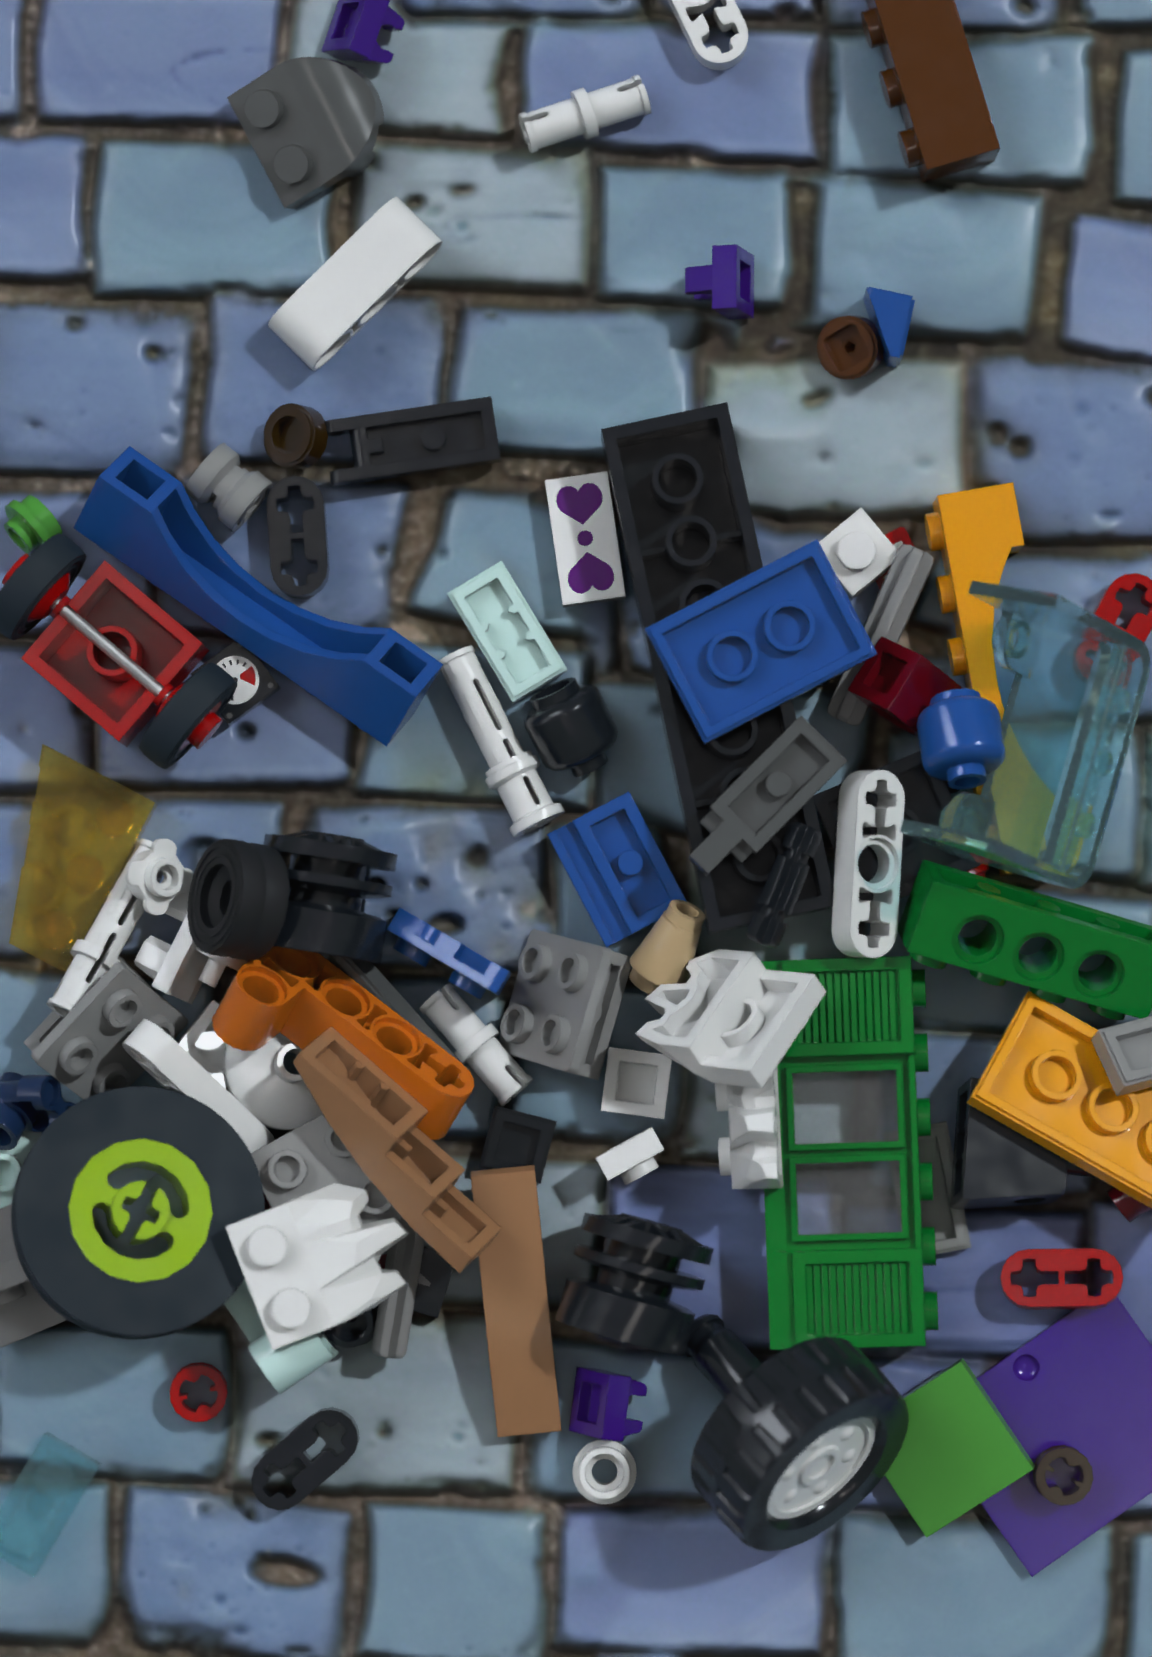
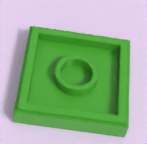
M963 1358L902 1396L909 1412L908 1430L903 1445L891 1467L886 1472L885 1477L926 1538L1034 1469L1035 1464Z

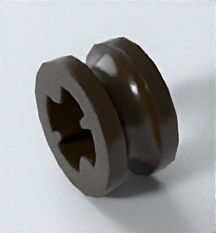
M1066 1445L1051 1446L1042 1451L1034 1462L1035 1467L1032 1470L1033 1483L1038 1492L1051 1503L1061 1506L1073 1505L1084 1499L1090 1491L1093 1482L1092 1467L1088 1459L1075 1448ZM1057 1458H1063L1069 1466L1079 1467V1480L1071 1478V1481L1076 1486L1068 1492H1062L1057 1484L1047 1485L1046 1470L1054 1472V1469L1049 1464Z

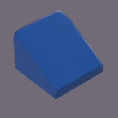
M867 287L863 300L869 319L875 324L884 351L883 360L887 367L895 368L903 358L915 300H912L913 296Z

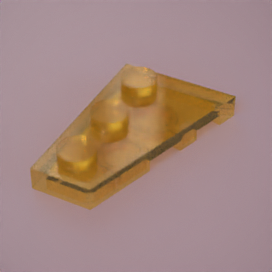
M42 744L39 762L40 772L35 801L32 804L29 821L31 826L24 867L21 869L9 943L66 973L74 958L70 953L77 939H85L158 804Z

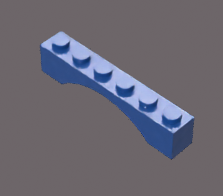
M130 446L99 475L73 527L101 549L110 553L147 579L151 584L176 599L204 621L219 629L253 653L257 658L272 666L302 687L306 692L325 703L386 747L413 716L443 666L441 662L392 628L362 627L330 620L302 609L266 588L240 567L215 540L196 512L182 482Z

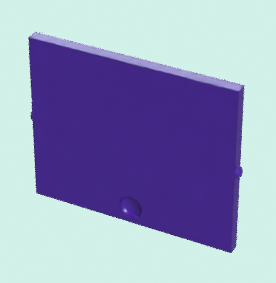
M1101 1290L1093 1296H1100ZM1118 1297L1106 1307L1071 1310L976 1377L1033 1463L1045 1449L1055 1445H1066L1075 1448L1083 1454L1092 1467L1093 1482L1091 1489L1084 1499L1073 1505L1061 1506L1051 1503L1042 1496L1033 1483L1032 1471L980 1503L1032 1577L1152 1493V1345ZM1057 1458L1049 1464L1054 1469V1472L1046 1470L1045 1479L1047 1485L1057 1484L1062 1492H1068L1076 1486L1071 1481V1478L1079 1480L1080 1471L1078 1466L1067 1465L1063 1458Z

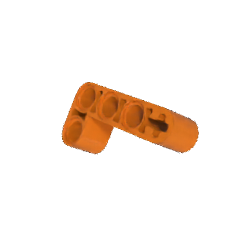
M273 946L260 959L249 960L240 967L212 1018V1027L216 1035L223 1042L236 1049L254 1051L263 1047L278 1033H281L303 1050L332 1026L428 1110L417 1126L418 1129L431 1140H439L445 1137L474 1088V1078L470 1070L463 1063L317 952Z

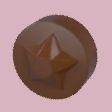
M858 315L841 316L831 320L822 329L817 341V354L820 363L828 373L840 379H857L869 375L878 367L884 353L875 324L871 320Z

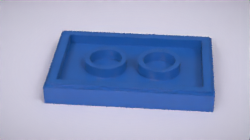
M817 539L645 628L648 639L704 745L878 654Z

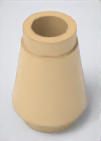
M672 900L667 910L663 912L629 959L632 966L629 978L637 988L650 994L661 984L687 983L690 973L686 966L689 960L695 958L702 924L705 920V914L701 909L683 900Z

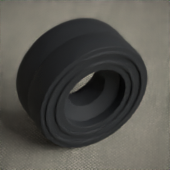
M234 839L218 840L206 849L193 874L187 908L190 934L194 944L201 951L210 955L229 956L234 959L247 961L260 959L271 950L282 930L289 901L288 871L283 857L277 850L267 845L247 843Z

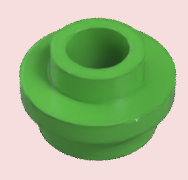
M28 495L21 502L12 500L5 506V512L9 520L4 524V528L13 542L25 553L29 554L34 549L36 550L52 536L59 533L62 534V529L53 514L42 502L32 495Z

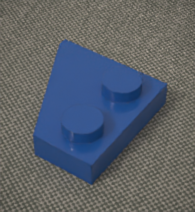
M400 907L387 928L389 932L399 937L393 949L424 967L427 966L431 957L454 969L447 981L480 1000L487 989L499 996L511 976L510 971L486 959Z

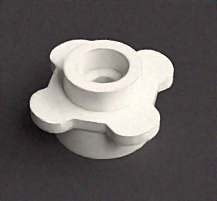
M156 839L151 845V850L138 853L128 862L125 868L124 876L130 892L136 898L143 901L144 910L151 915L164 914L168 910L170 901L180 893L187 894L190 890L194 873L191 869L183 867L176 856L177 847L170 839ZM158 871H162L164 879L160 883L156 880Z

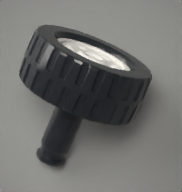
M705 1314L694 1320L685 1355L693 1357L694 1365L724 1397L703 1427L693 1450L690 1469L695 1488L720 1520L744 1544L760 1551L787 1549L827 1530L852 1511L875 1488L897 1457L905 1440L909 1422V1412L902 1395L885 1374L852 1342L845 1339L818 1337L806 1340L781 1351L761 1364L731 1330L724 1328V1322L718 1315Z

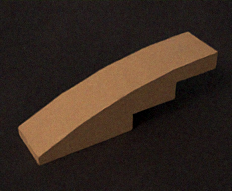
M331 1026L298 1053L293 1061L295 1067L327 1122L365 1175L409 1226L460 1274L491 1244L502 1227L454 1186L465 1169L417 1128L428 1110Z
M535 1165L471 1171L473 1203L502 1227L491 1244L478 1255L497 1436L507 1437L562 1431Z

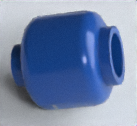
M966 688L943 691L932 697L930 705L919 714L916 726L921 761L925 771L931 777L947 781L948 786L953 789H971L984 784L987 780L986 775L991 774L1002 765L1006 751L1000 713L996 705L990 700L981 697L978 691Z

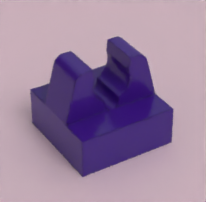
M338 0L321 52L341 61L351 60L370 64L390 63L394 54L382 49L377 43V37L381 27L387 31H402L404 20L388 6L390 0Z
M737 244L712 246V265L685 268V294L694 295V299L697 301H712V309L729 320L754 318V255Z
M577 1367L568 1431L601 1440L623 1441L624 1436L639 1433L642 1430L643 1422L626 1417L629 1396L632 1395L646 1396V1385L631 1379L632 1377L602 1369Z

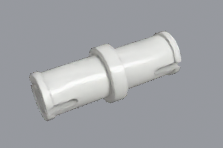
M635 75L631 79L588 93L584 88L571 91L570 99L528 113L523 112L518 116L528 149L531 153H534L538 149L583 135L586 140L597 137L601 128L637 116L651 114V106L641 77Z
M448 983L442 987V992L438 990L423 1003L419 1010L427 1015L456 1049L454 1053L463 1064L468 1063L497 1097L500 1105L504 1106L511 1100V1097L514 1098L533 1081V1078L526 1074L496 1039L500 1032L492 1023L485 1026L455 991L452 983Z

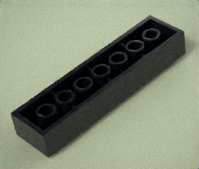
M727 402L601 429V443L690 853L711 834L700 823L710 812L709 807L796 721L793 702L790 700L704 745L645 633V628L763 567ZM813 797L756 854L752 852L742 864L729 853L707 876L693 864L708 935L748 927L754 912H760L762 905L758 903L777 854H783L785 848L781 846L788 826L792 822H799L813 827L821 833ZM822 834L814 858H808L806 865L810 866L792 915H786L785 919L832 909L833 885Z

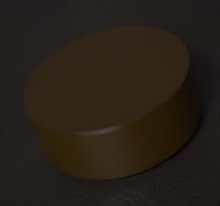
M293 403L282 405L273 411L266 422L263 434L264 447L269 458L280 466L294 469H306L314 465L323 455L328 440L325 420L322 415L311 407Z

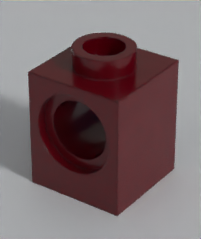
M881 636L874 647L878 654L865 661L849 686L848 691L890 724L918 737L917 719L922 710L930 705L931 698L943 691L961 689L962 687L923 655Z

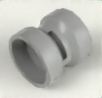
M222 443L198 466L188 480L185 490L199 504L212 502V506L217 510L218 519L235 532L260 507L274 484L259 471L249 472L246 468L241 469L239 454L227 444Z

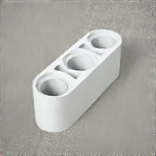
M394 197L361 226L277 310L269 321L268 327L315 371L328 362L432 259L443 241L399 197Z

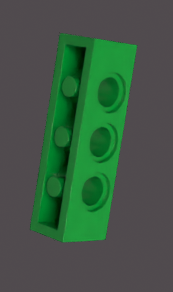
M923 859L898 924V933L906 951L910 952L909 955L912 959L936 969L946 968L947 963L969 969L973 977L995 986H1005L1007 981L1029 987L1032 993L1050 1002L1064 1003L1066 998L1084 1002L1095 1013L1113 1020H1124L1125 1015L1140 1019L1149 1017L1152 1009L1151 925ZM977 919L987 921L986 927L978 935L973 937L959 936L960 930L966 923ZM1034 937L1047 938L1045 945L1038 952L1028 955L1019 953L1021 946L1027 940ZM1096 954L1106 955L1104 962L1097 969L1088 972L1079 971L1080 965L1089 956Z

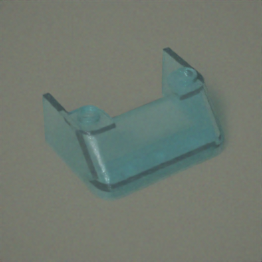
M972 581L968 593L1002 611L1001 618L992 634V647L1000 666L1015 674L1001 722L1006 751L1005 759L997 770L986 775L987 780L983 785L981 795L962 792L950 801L941 813L939 826L903 819L900 832L957 857L1049 884L1072 889L1080 888L1091 877L1102 844L1149 677L1150 656L1148 648L1140 639L1058 594Z

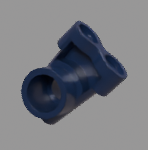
M15 1072L2 1074L0 1078V1150L14 1149L24 1131L43 1133L58 1116L75 1105L73 1102H65L63 1100L60 1082L52 1075L23 1076Z

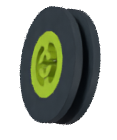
M148 1086L116 1088L95 1094L67 1109L45 1129L31 1148L21 1167L13 1192L11 1207L13 1241L21 1266L34 1289L49 1306L68 1321L93 1333L112 1338L132 1340L162 1337L190 1327L213 1313L241 1285L245 1277L225 1227L265 1211L264 1194L257 1166L244 1141L234 1128L210 1107L192 1097L164 1088ZM136 1167L154 1171L169 1181L181 1199L183 1211L182 1218L174 1217L170 1212L169 1199L164 1191L158 1188L152 1194L146 1206V1213L154 1218L153 1223L144 1221L135 1230L129 1244H145L155 1237H161L167 1242L168 1248L166 1252L158 1257L139 1260L119 1255L105 1245L94 1228L92 1209H102L106 1214L107 1227L112 1235L118 1238L124 1232L130 1219V1213L122 1209V1204L132 1205L141 1195L147 1182L143 1180L130 1182L120 1189H114L108 1183V1176L118 1170Z

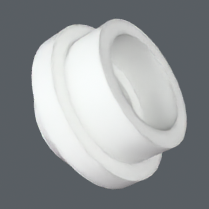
M598 1439L586 1444L578 1452L573 1463L572 1474L575 1486L582 1496L597 1504H612L623 1499L631 1491L635 1484L637 1470L634 1457L623 1444L613 1440ZM601 1459H608L617 1467L615 1478L607 1483L597 1481L592 1474L593 1465Z

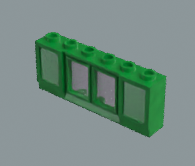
M911 956L761 961L766 970L815 974L826 990V994L809 1017L807 1024L801 1029L777 1065L784 1187L764 1189L770 1350H785L800 1342L818 1337L842 1338L852 1342L857 1348L926 1346V1331L939 1330L937 1291L924 1292V1266L936 1265L935 1227H922L921 1201H934L932 1162H920L919 1137L931 1136L930 1098H917L916 1072H929L927 1033L915 1034L914 1008H926L925 969H912Z

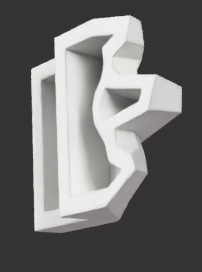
M717 949L689 960L686 969L691 977L687 983L661 984L644 998L663 1016L660 1019L647 1022L636 1035L670 1059L710 1082L762 1089L768 1078L775 1072L778 1063L801 1029L807 1024L809 1017L826 994V990L815 974L766 970L755 952Z
M777 1068L768 1078L762 1089L715 1083L717 1112L728 1111L729 1137H719L720 1175H731L732 1189L784 1187Z
M333 1183L225 1227L272 1350L346 1322L378 1306L407 1284L398 1270L382 1269L378 1262L381 1254L410 1233L395 1217L366 1224L362 1223L360 1213L369 1201L368 1189Z

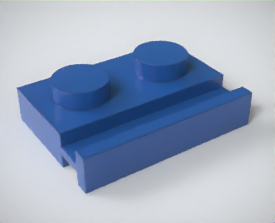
M629 791L547 834L606 948L657 922L663 912L667 910L672 900L686 901Z

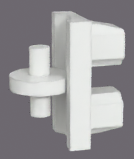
M180 893L169 902L168 910L165 912V914L183 922L172 945L150 935L143 942L134 963L149 977L154 979L152 987L192 1004L202 983L215 988L226 966L238 971L248 961L234 959L229 956L210 955L201 951L194 944L189 930L187 913L189 893Z

